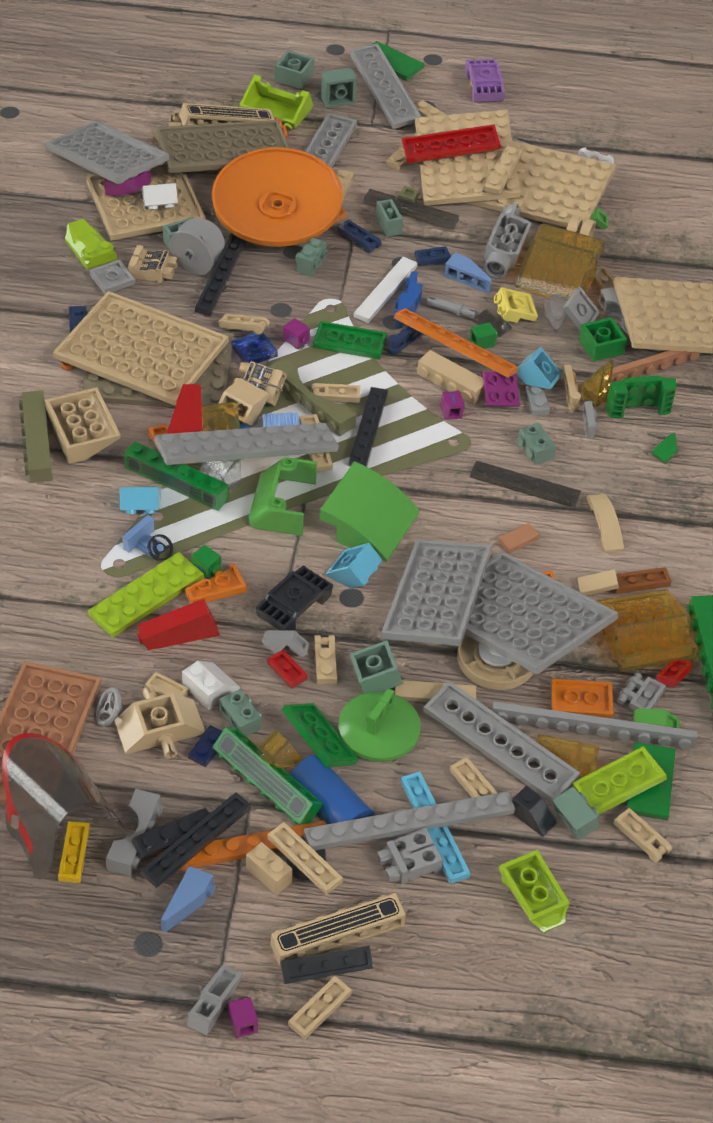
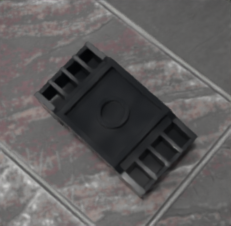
M303 565L296 571H292L266 594L265 598L255 607L257 616L278 630L294 631L296 629V619L316 601L323 605L331 597L333 584Z

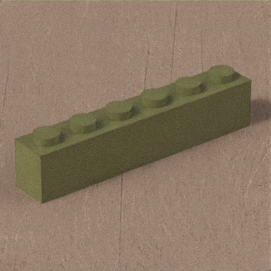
M43 390L22 392V400H19L20 411L23 410V412H20L21 423H24V425H21L22 436L26 437L22 438L23 449H27V451H23L24 462H28V464L24 465L25 476L29 475L30 483L52 481Z

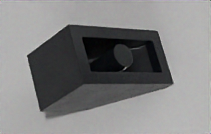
M525 786L513 797L512 802L515 807L513 815L542 837L556 825L557 822L544 799L528 786Z

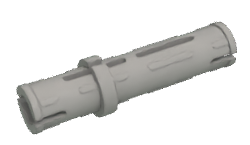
M431 295L427 299V306L454 313L459 317L465 316L475 320L478 309L464 306L463 303L457 304Z

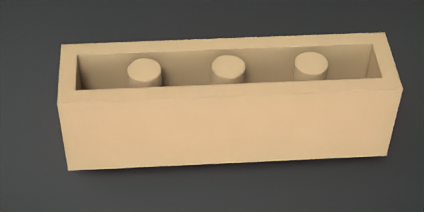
M430 350L418 361V375L449 392L460 391L462 399L473 405L485 395L482 377Z

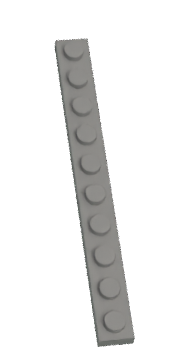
M493 702L492 708L494 713L509 723L558 729L559 731H572L580 734H592L600 737H613L621 740H634L641 743H655L683 749H694L698 731L500 702Z
M508 791L305 828L303 834L306 843L315 851L412 833L425 827L428 830L514 814L515 807Z

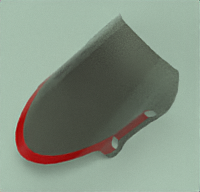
M22 733L13 737L4 750L2 762L3 782L6 792V827L10 835L23 848L34 877L41 880L46 876L53 863L56 831L61 820L68 812L82 804L97 803L103 805L108 813L111 811L117 818L118 816L107 803L82 764L56 741L41 734ZM13 814L19 817L18 829L11 827V815ZM118 818L119 821H115V822H116L119 826H121L122 828H124L125 830H127L126 827L124 826V824H123V823L121 822V820Z

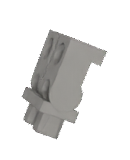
M426 827L394 841H388L386 848L377 852V859L381 866L390 862L392 864L391 867L385 869L389 882L400 880L401 884H405L408 880L417 879L431 872L433 874L442 872L443 860L436 846L433 845L434 843Z

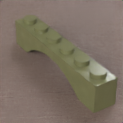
M284 357L270 365V368L281 370L287 375L282 390L305 407L308 412L317 414L319 421L326 423L332 432H335L340 437L356 427V413L345 404L324 400L310 392L300 380L298 366L290 359Z

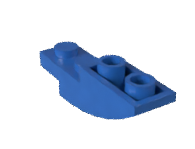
M411 271L410 278L406 280V288L408 289H405L404 293L400 292V298L396 299L395 309L397 310H394L393 320L396 321L395 328H400L404 325V323L394 319L396 312L406 308L415 313L420 304L423 284L417 283L418 272Z

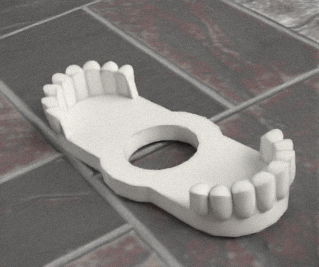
M586 147L581 148L578 152V156L591 159L592 155H596L599 161L614 164V158L611 155L605 156L596 151H588Z

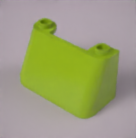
M254 74L239 107L270 109L273 117L281 119L282 125L286 126L287 130H295L313 107L310 93L302 90L301 94L297 92L295 95L273 88L269 82L263 83L261 76Z

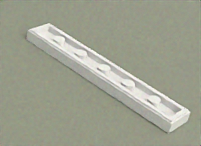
M402 257L354 312V318L369 323L411 275V271L413 272L417 268L418 262Z

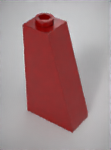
M192 383L182 385L166 434L203 431L201 385Z
M205 599L137 625L140 632L137 633L138 640L141 645L144 644L148 651L220 635L216 620Z

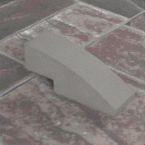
M222 965L202 990L199 1001L189 1012L187 1026L208 1035L230 1001L243 974Z

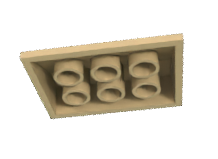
M97 387L45 400L46 417L68 464L87 460L121 438Z

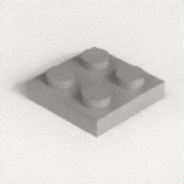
M120 260L89 270L90 276L104 294L108 291L115 292L135 284V278Z
M581 287L573 291L563 307L565 313L579 330L581 324L595 321L600 313Z

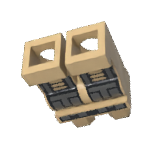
M137 245L128 264V269L135 279L157 280L158 283H162L164 278H173L174 268L178 266V258L169 256V251L166 250L164 252L161 250H144L143 246Z
M252 361L250 363L241 362L239 372L245 374L243 380L268 392L270 395L266 404L275 407L280 395L278 389L282 390L287 375L281 370H275Z

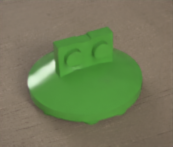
M388 688L385 692L377 691L361 694L350 700L342 709L338 724L339 735L347 747L355 755L371 762L396 760L409 753L419 739L421 724L414 707L402 697L395 695V691Z

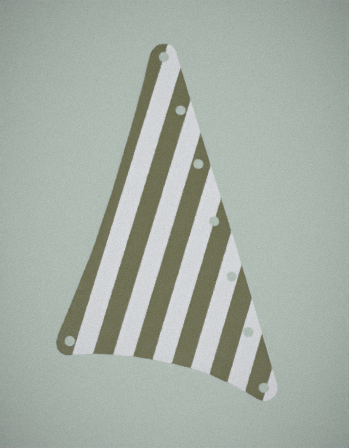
M325 299L320 301L302 321L303 324L310 327V341L304 345L303 349H295L285 341L264 365L270 368V365L287 357L298 366L300 380L310 392L311 385L314 383L360 385V403L334 402L345 404L356 413V427L340 437L331 431L339 445L337 452H329L333 463V470L317 472L316 485L279 479L275 497L286 501V510L332 494L351 467L349 466V459L371 387L388 390L387 400L367 466L373 471L385 476L467 450L471 445V440L466 434L440 419L414 399L375 359L313 348V341L320 321L353 326L344 304L339 300ZM327 305H334L337 309L334 312H328L325 308ZM278 389L280 395L275 407L265 403L254 426L244 423L225 412L228 417L251 428L262 427L263 414L297 412L299 416L313 415L288 393ZM456 438L460 443L457 446H451L448 444V440ZM300 454L189 464L188 466L197 467L199 471L227 483L229 500L217 511L164 486L161 490L160 509L155 510V512L162 513L164 517L161 521H154V532L150 535L152 537L157 534L167 536L173 544V553L171 555L173 556L178 552L181 553L248 526L249 513L261 473L282 458L290 457L311 461L310 455ZM143 511L127 532L147 515L152 516V514H144ZM155 537V539L165 544V546L169 545L164 538ZM121 538L103 559L101 568L109 576L124 577L159 561L151 558L136 547L128 553L123 549V539ZM170 548L165 549V552L160 554L159 558H166L170 553ZM117 559H122L125 561V566L118 569L113 566V562Z

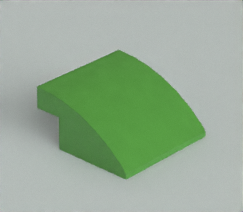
M354 461L320 509V520L337 527V543L350 548L370 543L382 561L387 562L418 516L419 509L388 479Z

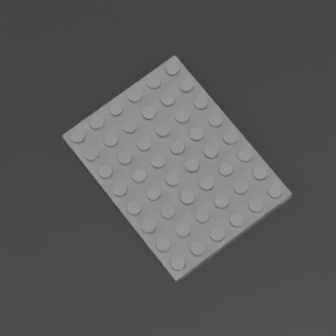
M500 552L488 560L465 634L537 675L617 620L618 612Z

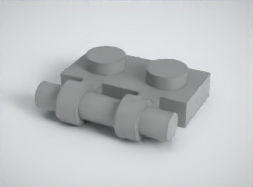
M635 673L634 676L628 679L627 686L619 692L617 703L623 705L625 701L629 700L631 701L629 708L632 710L637 708L653 709L665 691L666 685L649 676L644 682L641 680L642 675ZM634 689H639V691L637 692V694L634 693V692H632V691H633Z

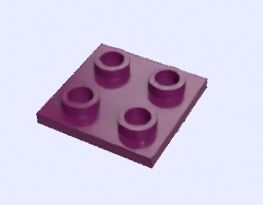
M482 372L481 377H483L486 406H520L516 373L507 378L498 372Z

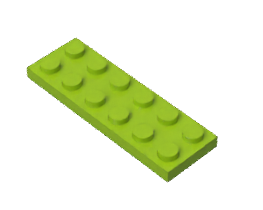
M178 552L90 608L88 615L114 638L183 593L185 588L204 579V573Z

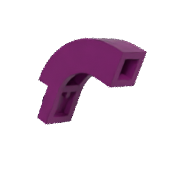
M151 170L142 172L134 178H129L121 184H116L105 178V195H127L140 191L143 186H148L151 183Z

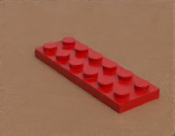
M495 124L402 138V146L407 163L501 149Z

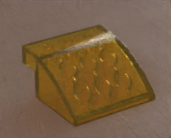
M543 223L527 251L515 287L565 302L568 301L573 291L578 287H581L586 292L596 275L597 260L604 251V240Z
M668 589L597 600V602L618 612V619L602 629V632L621 672L665 665L670 661L677 662V660L681 659L686 661L696 659L697 645L689 636L690 615Z

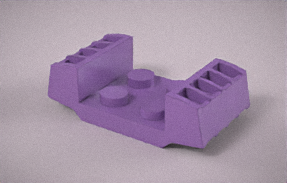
M496 59L466 60L465 72L466 77L471 78L473 102L503 101L505 91Z

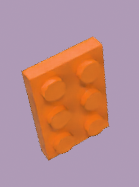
M551 679V710L613 719L612 682Z

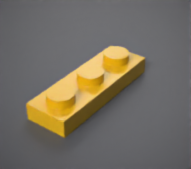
M68 821L58 874L59 882L81 883L90 823Z

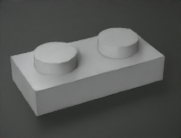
M525 386V394L531 415H549L550 408L544 388Z
M585 401L582 414L586 438L594 439L595 432H598V421H595L596 409L593 408L592 401Z

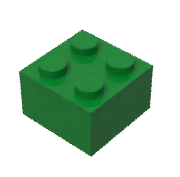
M612 317L581 324L578 340L593 362L624 355L627 338Z

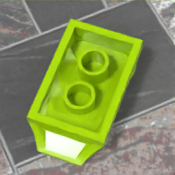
M80 219L68 223L65 242L87 270L117 260L113 244L106 241L86 220Z
M538 850L499 866L503 884L511 889L529 920L542 932L545 933L565 923L566 912L570 902Z

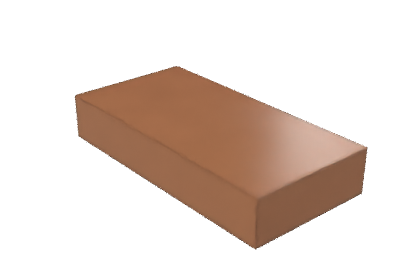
M527 523L500 536L498 542L510 554L538 540L540 534Z

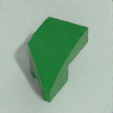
M673 432L659 443L651 452L652 456L667 464L678 453L676 434Z

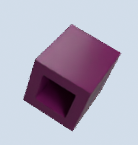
M294 318L283 326V340L299 349L310 341V327Z
M460 391L442 392L440 407L445 420L462 419L465 405Z
M251 997L246 999L238 998L228 1003L229 1017L235 1037L239 1038L258 1033V1019Z

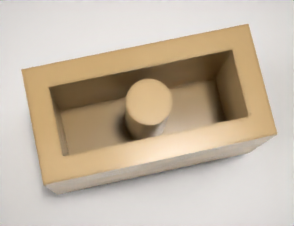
M263 842L246 854V869L276 896L292 883V868Z

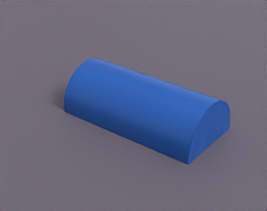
M316 754L303 759L290 773L293 778L323 803L317 815L326 824L374 816V811L332 768H326Z

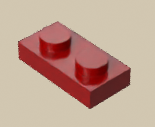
M284 649L267 659V664L291 689L308 680V674Z
M674 658L656 675V681L667 687H675L692 670L693 662Z

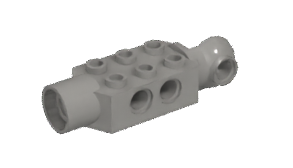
M519 203L504 206L487 243L484 259L486 260L484 271L493 279H501L505 277L508 269H515L528 239L532 223L519 217L521 209H518Z

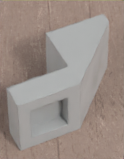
M267 630L262 639L264 646L275 654L287 645L293 653L298 654L301 658L308 652L309 643L296 631Z

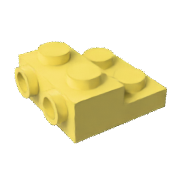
M503 287L495 294L494 303L498 304L497 312L501 315L502 320L515 323L520 318L536 321L538 315L531 294Z

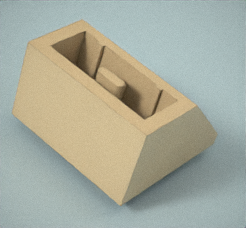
M239 378L223 392L216 407L242 422L254 426L270 394Z

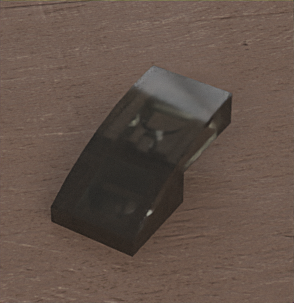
M487 309L474 319V322L478 325L490 322L493 328L497 330L498 337L503 336L512 329V326L501 316L496 318Z

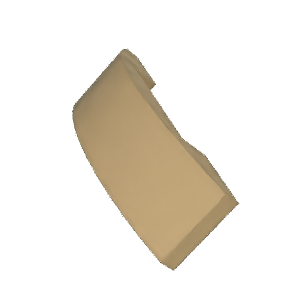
M605 494L588 495L587 501L591 512L594 511L605 553L624 551L620 525L610 499Z

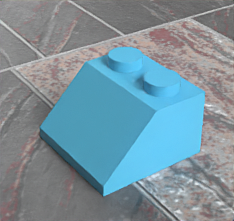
M542 347L528 355L518 366L517 376L526 385L551 389L562 375V372Z
M120 487V510H125V514H136V510H144V514L155 513V510L160 509L161 487Z
M370 543L345 549L325 575L350 588L362 587L367 584L370 575L377 571L382 559Z

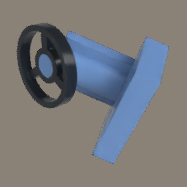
M149 515L122 536L123 549L130 553L136 547L157 561H165L171 557L173 544L165 535L157 534L153 537L150 535L154 532V518ZM155 537L164 538L169 545L165 546V544L155 539ZM170 548V553L166 558H159L160 554L165 552V549Z

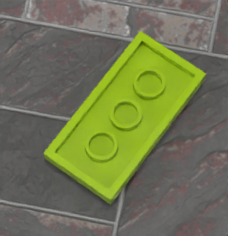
M643 746L573 782L572 786L578 793L582 792L590 808L594 807L598 814H601L667 779L665 772Z

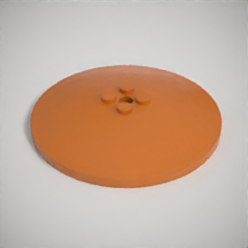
M263 148L245 153L233 159L219 172L212 188V205L221 224L237 237L264 246H291L318 237L334 224L340 214L343 201L342 186L333 169L316 156L291 148Z

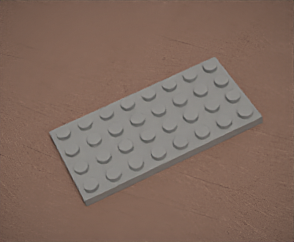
M97 120L45 143L46 149L116 184H121L129 178H134L138 174L149 171L151 168L162 165L170 160L168 153Z
M416 540L381 632L382 639L461 646L491 554V546Z

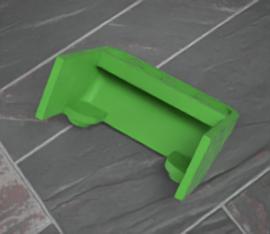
M285 457L263 471L260 475L249 513V525L255 529L303 536L304 513L286 510V501L275 497L279 479L316 485L317 462Z

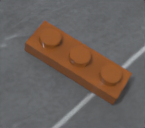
M666 567L617 574L619 588L614 589L616 594L669 587L672 581Z

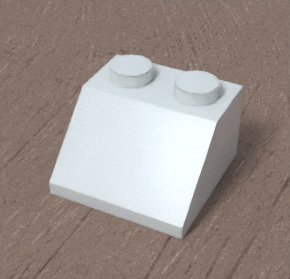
M176 183L143 186L141 189L144 208L148 207V210H156L158 206H164L165 209L174 208V205L178 204Z
M196 661L182 671V685L189 688L190 694L208 710L218 705L220 698L240 689V686L213 662Z

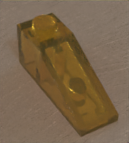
M612 359L581 384V398L585 401H592V405L595 408L607 400L614 360Z
M276 729L257 747L262 752L260 757L268 765L272 762L277 768L294 767L303 760L290 742Z
M538 734L537 743L579 771L580 776L584 777L595 771L599 746Z

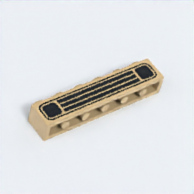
M183 103L179 114L183 126L274 120L270 109Z
M396 893L385 894L378 899L369 902L363 901L351 908H342L330 915H321L312 921L300 922L287 929H279L271 934V947L281 968L280 961L325 953L405 926L406 914Z

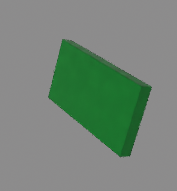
M378 41L373 43H378L396 75L405 81L424 68L423 62Z
M320 321L313 341V348L380 360L387 339V332Z
M314 703L284 705L282 712L326 768L356 765L358 762L356 755L347 747L340 735Z
M635 742L633 751L644 746L665 772L667 780L628 799L627 809L630 808L639 816L668 821L676 749Z

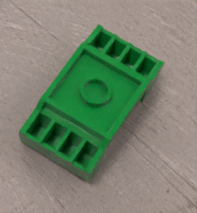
M657 375L628 377L622 381L610 382L605 409L611 418H623L625 408L656 406L659 415L670 414L677 388L676 378H663Z

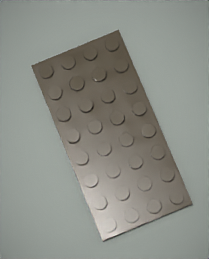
M278 120L155 127V134L160 149L169 154L170 160L165 162L169 173L222 170L233 159L254 150L274 147L289 148Z

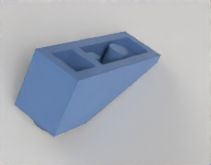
M454 253L446 262L445 277L487 294L490 293L492 279L470 258Z
M190 866L188 867L161 918V929L163 932L170 930L203 906L208 897H212L216 887L213 884L212 874Z

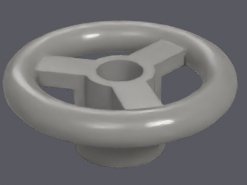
M111 687L107 689L97 703L95 718L97 724L101 727L109 726L124 711V705L121 703V693L117 688ZM105 714L109 715L105 721L102 720Z

